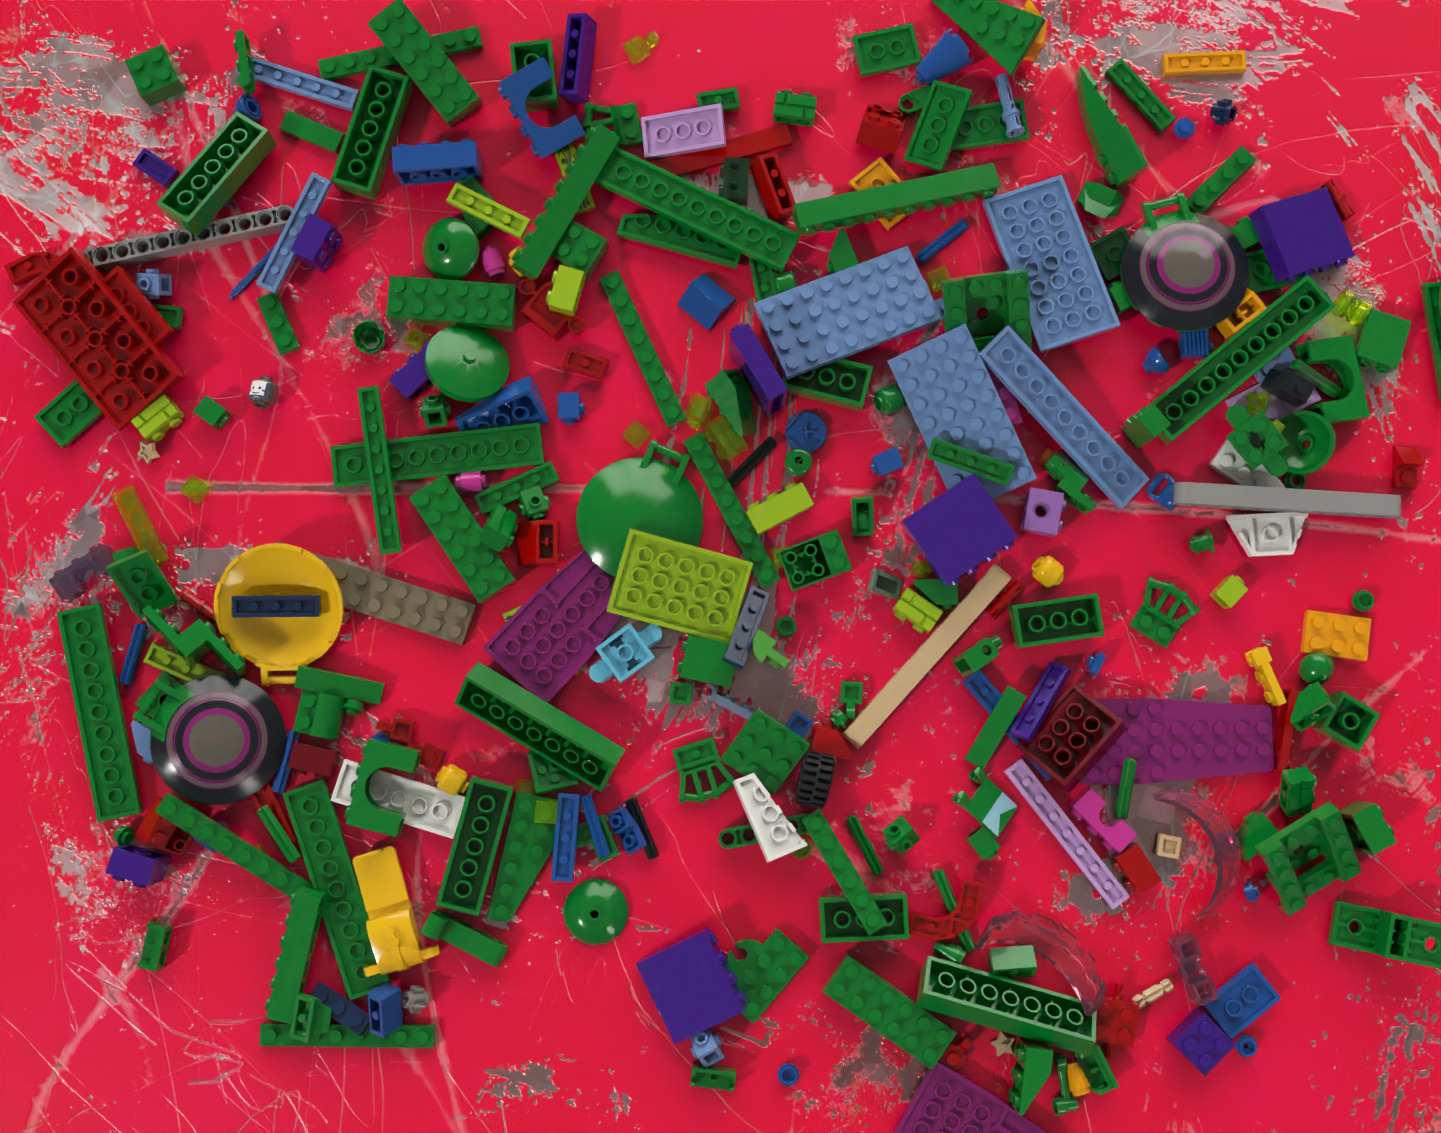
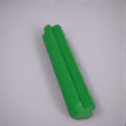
M1298 358L1291 362V370L1316 384L1317 388L1331 398L1336 399L1341 396L1342 389L1305 362Z
M1133 758L1124 759L1115 810L1117 819L1126 820L1128 818L1137 761Z
M264 805L259 808L257 814L290 863L298 860L301 855L269 806Z
M849 816L846 818V822L873 875L881 874L884 869L857 816Z

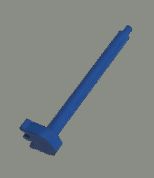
M274 247L232 290V293L228 296L231 300L235 295L238 296L265 267Z

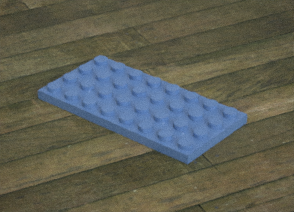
M1062 175L983 200V207L1007 270L1024 268L1028 271L1031 333L1039 354L1120 327L1119 319Z
M908 246L755 302L753 306L786 380L938 323L942 319Z
M966 324L887 361L928 450L933 437L1015 465L1008 486L976 475L991 499L1037 479ZM934 460L947 490L972 475L969 472Z

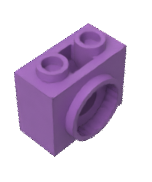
M1033 487L1027 489L1019 531L1054 537L1057 533H1060L1063 523L1060 520V516L1066 507L1064 493ZM1036 507H1040L1043 509V517H1039L1036 515Z

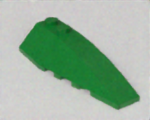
M1082 65L1075 75L1081 115L1088 138L1096 154V161L1100 167H1103L1107 182L1116 190L1137 180L1148 164L1125 123L1121 125L1118 122L1117 117L1119 114L1115 109H1109L1107 97L1104 93H1098L1096 81L1086 67Z

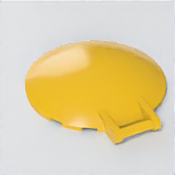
M284 543L259 545L243 552L225 568L215 590L214 614L219 631L230 644V648L235 653L238 652L243 658L260 667L262 686H270L271 684H295L296 675L271 676V671H298L299 665L307 666L328 651L340 632L343 622L344 604L338 581L322 560L303 548ZM321 595V616L232 618V596Z

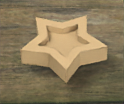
M144 440L139 441L141 449L137 455L143 457L147 465L152 463L153 458L160 457L155 450V442L148 444Z
M999 1031L998 1037L989 1041L996 1047L997 1057L1003 1053L1013 1054L1011 1045L1015 1039L1014 1037H1005Z

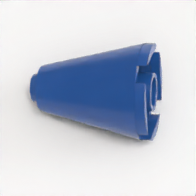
M948 28L915 69L917 72L915 77L921 85L924 83L930 85L933 83V80L938 81L974 62L973 56L970 59L967 56L970 52L968 47L957 33L951 34V28Z

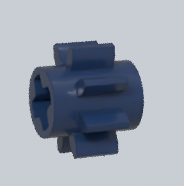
M1218 100L1217 103L1212 105L1210 117L1215 119V125H1229V122L1235 119L1237 108L1231 105L1232 100Z

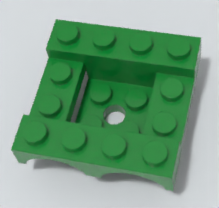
M1014 269L940 280L944 299L943 326L945 333L963 324H966L971 336L997 333L1009 325L1032 350L1029 278L1026 269ZM980 308L987 309V314L983 318H977L976 315ZM996 335L972 338L978 352L980 353Z
M1329 801L1254 846L1266 863L1269 870L1266 873V877L1281 900L1278 903V907L1288 916L1307 906L1305 898L1339 878L1344 883L1362 872L1341 812ZM1323 854L1327 858L1300 876H1295V870L1319 855Z

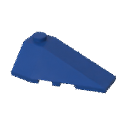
M528 376L504 387L492 398L478 403L457 416L454 421L461 431L539 422L541 425L548 422L549 417L539 389L531 376Z

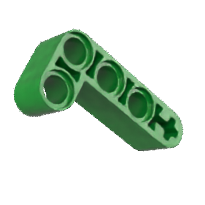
M438 908L430 912L421 929V933L433 940L441 938L495 967H500L509 949V946L501 940Z

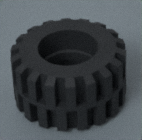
M811 750L805 752L796 786V803L821 809L825 806L834 772L835 760L833 755Z

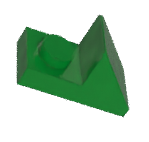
M873 496L851 498L849 506L852 536L874 535Z

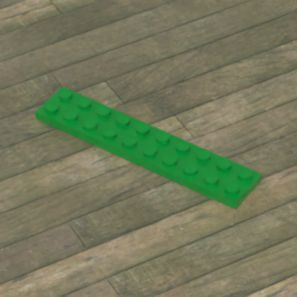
M618 147L614 148L595 180V184L779 272H783L800 239L797 232Z
M540 422L387 440L393 482L436 478L443 474L453 476L467 472H488L545 464ZM365 443L330 446L334 488L370 485Z
M102 603L57 612L97 821L102 822L143 813Z
M326 779L283 793L313 889L327 892L322 917L349 1000L367 995L368 992H371L377 986H381L384 982L393 984L389 973L385 975L379 973L365 977L363 968L377 963L366 928L369 917L334 803L330 801L331 794Z

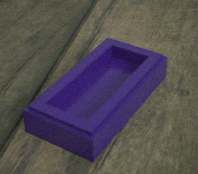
M143 148L132 164L167 189L180 173L176 168Z

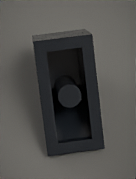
M1269 369L1260 388L1297 408L1307 402L1316 384L1298 374Z

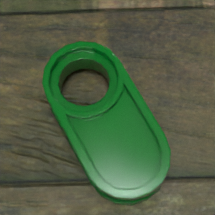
M922 86L901 96L898 102V111L906 116L922 111L931 86ZM909 100L913 103V108L905 109L902 103Z

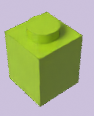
M1230 575L1226 576L1209 595L1221 607L1228 609L1232 608L1249 589L1244 586L1245 582L1240 577Z

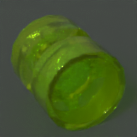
M1345 288L1334 301L1336 307L1330 312L1340 318L1346 316L1347 322L1359 326L1369 314L1373 303L1363 297L1357 299V294Z

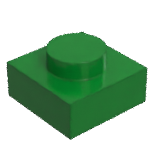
M671 682L669 703L690 705L692 684Z

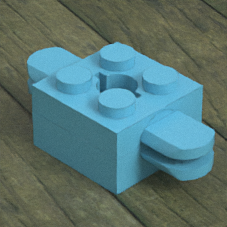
M631 623L627 624L595 648L602 658L590 667V678L594 682L603 683L615 675L620 683L625 682L656 659L650 648L661 641L663 637L661 628L655 624H648L637 632Z

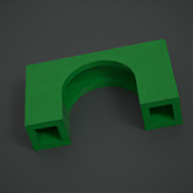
M1352 335L1310 340L1296 346L1298 359L1307 365L1324 364L1331 367L1338 374L1341 381L1342 392L1337 400L1309 407L1310 411L1322 415L1331 425L1356 422L1370 417Z
M370 738L367 742H364L361 754L364 755L363 760L356 769L357 782L353 784L350 792L352 797L351 805H348L345 811L346 824L394 837L401 835L406 813L379 806L371 796L370 782L373 775L383 767H390L410 773L417 772L423 751L375 738Z

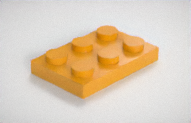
M879 157L849 181L848 185L853 191H859L902 181L888 164ZM901 214L896 215L892 219L881 218L878 220L889 231L908 215Z
M1305 610L1300 652H1323L1330 657L1367 661L1371 619Z

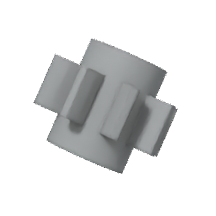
M420 985L410 986V990H406L402 995V1005L411 1014L421 1013V1009H425L428 1006L429 994L427 991H424V988H420Z

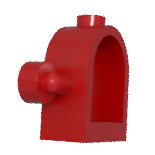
M524 279L520 282L519 290L521 294L525 297H532L521 310L523 316L548 336L557 341L567 327L574 335H580L585 331L583 319L576 317L579 304L575 317L549 309L546 297L548 291L553 289L554 283L552 281L543 284L538 291L533 280Z

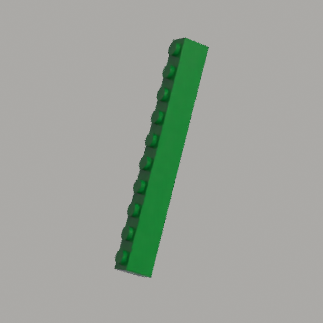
M994 163L796 203L792 209V217L798 236H811L816 232H830L838 227L845 226L850 228L857 223L865 222L869 224L881 218L892 219L896 215H911L920 210L931 211L939 206L950 207L958 202L964 201V203H969L982 197L988 199L995 196L1001 185Z

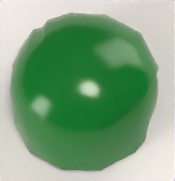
M362 321L353 330L354 344L362 353L373 355L383 350L386 343L383 329L374 321Z
M1323 652L1309 653L1299 662L1298 672L1301 679L1308 684H1313L1317 681L1323 684L1334 674L1335 665L1332 658Z

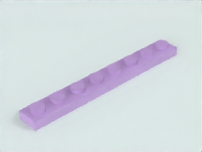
M1019 758L1003 772L1109 907L1114 910L1129 898V894L1022 758Z

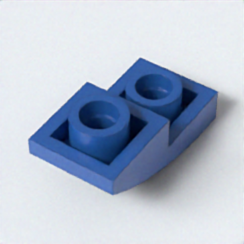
M621 807L608 815L614 836H621L627 855H633L647 846L639 826L625 807Z

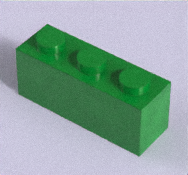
M1154 404L1150 408L1144 406L1124 422L1126 426L1121 430L1138 449L1158 436L1171 423Z

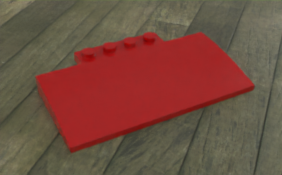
M70 247L12 302L118 431L132 423L131 420L160 396L166 395L186 377L160 346L174 330L120 266H116L104 278L79 248Z

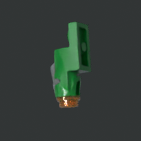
M1047 448L1038 459V462L1054 480H1059L1052 490L1064 493L1065 500L1087 515L1096 506L1089 495L1080 492L1089 480L1073 459L1054 449L1051 451Z

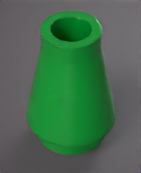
M937 940L932 949L944 960L961 964L966 954L962 946L942 940Z

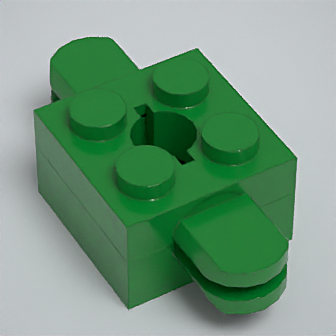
M1242 405L1229 407L1225 416L1226 420L1234 428V431L1225 436V438L1249 468L1254 470L1262 464L1269 474L1273 476L1284 475L1288 471L1289 464L1280 451L1289 443L1267 415L1261 410L1252 417Z

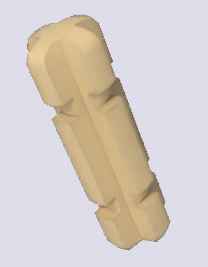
M1164 979L1160 981L1159 985L1155 984L1143 991L1142 995L1134 996L1132 1001L1139 1002V1009L1146 1006L1147 1002L1155 1001L1162 997L1165 992L1169 993L1174 987L1170 980Z

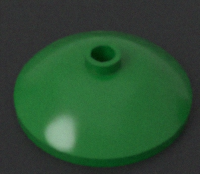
M449 217L437 221L429 228L423 241L424 262L429 271L439 279L460 280L466 277L474 269L479 257V241L474 229L467 222L458 218Z
M1297 411L1287 415L1280 421L1286 426L1281 434L1289 443L1280 451L1288 461V472L1310 474L1318 471L1329 462L1335 450L1336 435L1332 425L1325 417L1312 411ZM1309 440L1311 444L1306 448L1305 443Z
M590 879L581 882L569 893L564 904V920L568 930L575 938L586 944L600 945L612 941L622 932L627 922L628 904L626 898L616 885L607 880ZM592 910H597L598 913H599V916H598V917H592V916H591V911H592Z

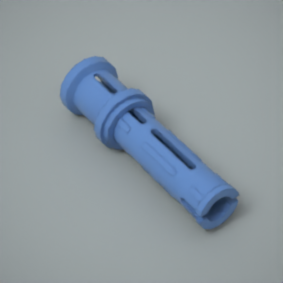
M1000 74L996 76L995 82L1003 107L1002 120L1006 123V136L1009 138L1018 137L1025 132L1019 118L1021 113L1015 106L1008 75Z

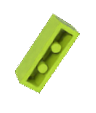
M793 482L785 487L786 491L780 494L774 492L766 497L767 501L761 504L758 501L748 506L749 510L746 511V515L758 536L814 506L802 482L799 484Z

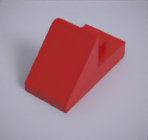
M1393 447L1392 488H1417V467L1424 465V462L1416 447Z

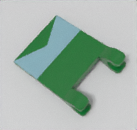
M977 767L969 773V778L980 784L974 795L969 799L964 791H960L958 794H954L952 801L969 812L996 838L1018 806L986 777L982 768Z

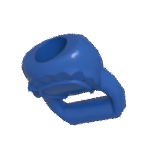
M1157 474L1146 487L1147 495L1151 500L1160 503L1169 510H1173L1176 505H1173L1175 479L1168 474ZM1166 479L1168 481L1166 486L1159 492L1158 496L1154 495L1153 492Z

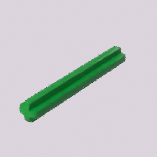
M941 868L933 871L932 874L950 914L958 903L946 874ZM969 929L958 935L966 952L976 948Z

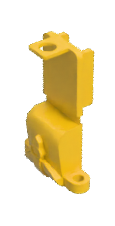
M387 846L355 856L353 858V865L369 917L366 928L377 962L363 968L365 977L379 973L385 975L394 971H403L411 968V966L426 962L428 958L441 954L438 945L423 949L395 847Z

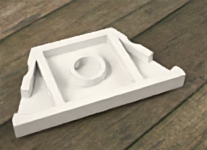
M1284 512L1228 515L1226 520L1248 557L1282 556L1294 554L1297 539L1300 538L1302 533V525L1309 514Z

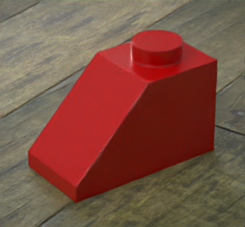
M822 722L821 726L816 725L810 750L853 761V756L839 731L833 729L834 725Z

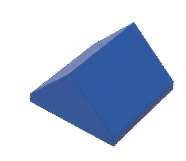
M704 273L689 284L677 305L710 331L736 299Z

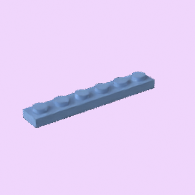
M252 57L255 81L354 112L360 94L359 90ZM236 69V74L240 76V72Z
M314 172L311 173L256 283L258 286L276 295L278 294L296 258L291 248L309 214L317 216L333 184L330 180Z

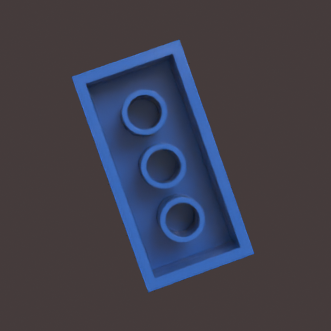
M463 139L460 142L454 143L450 141H441L439 144L422 142L414 146L399 144L398 147H391L393 173L401 186L459 182L470 175L475 180H484L482 155L476 141Z

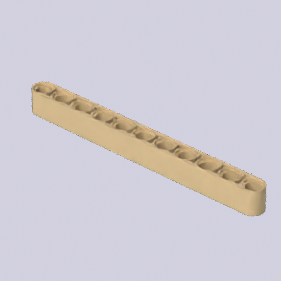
M995 563L845 729L842 736L859 749L1012 577Z

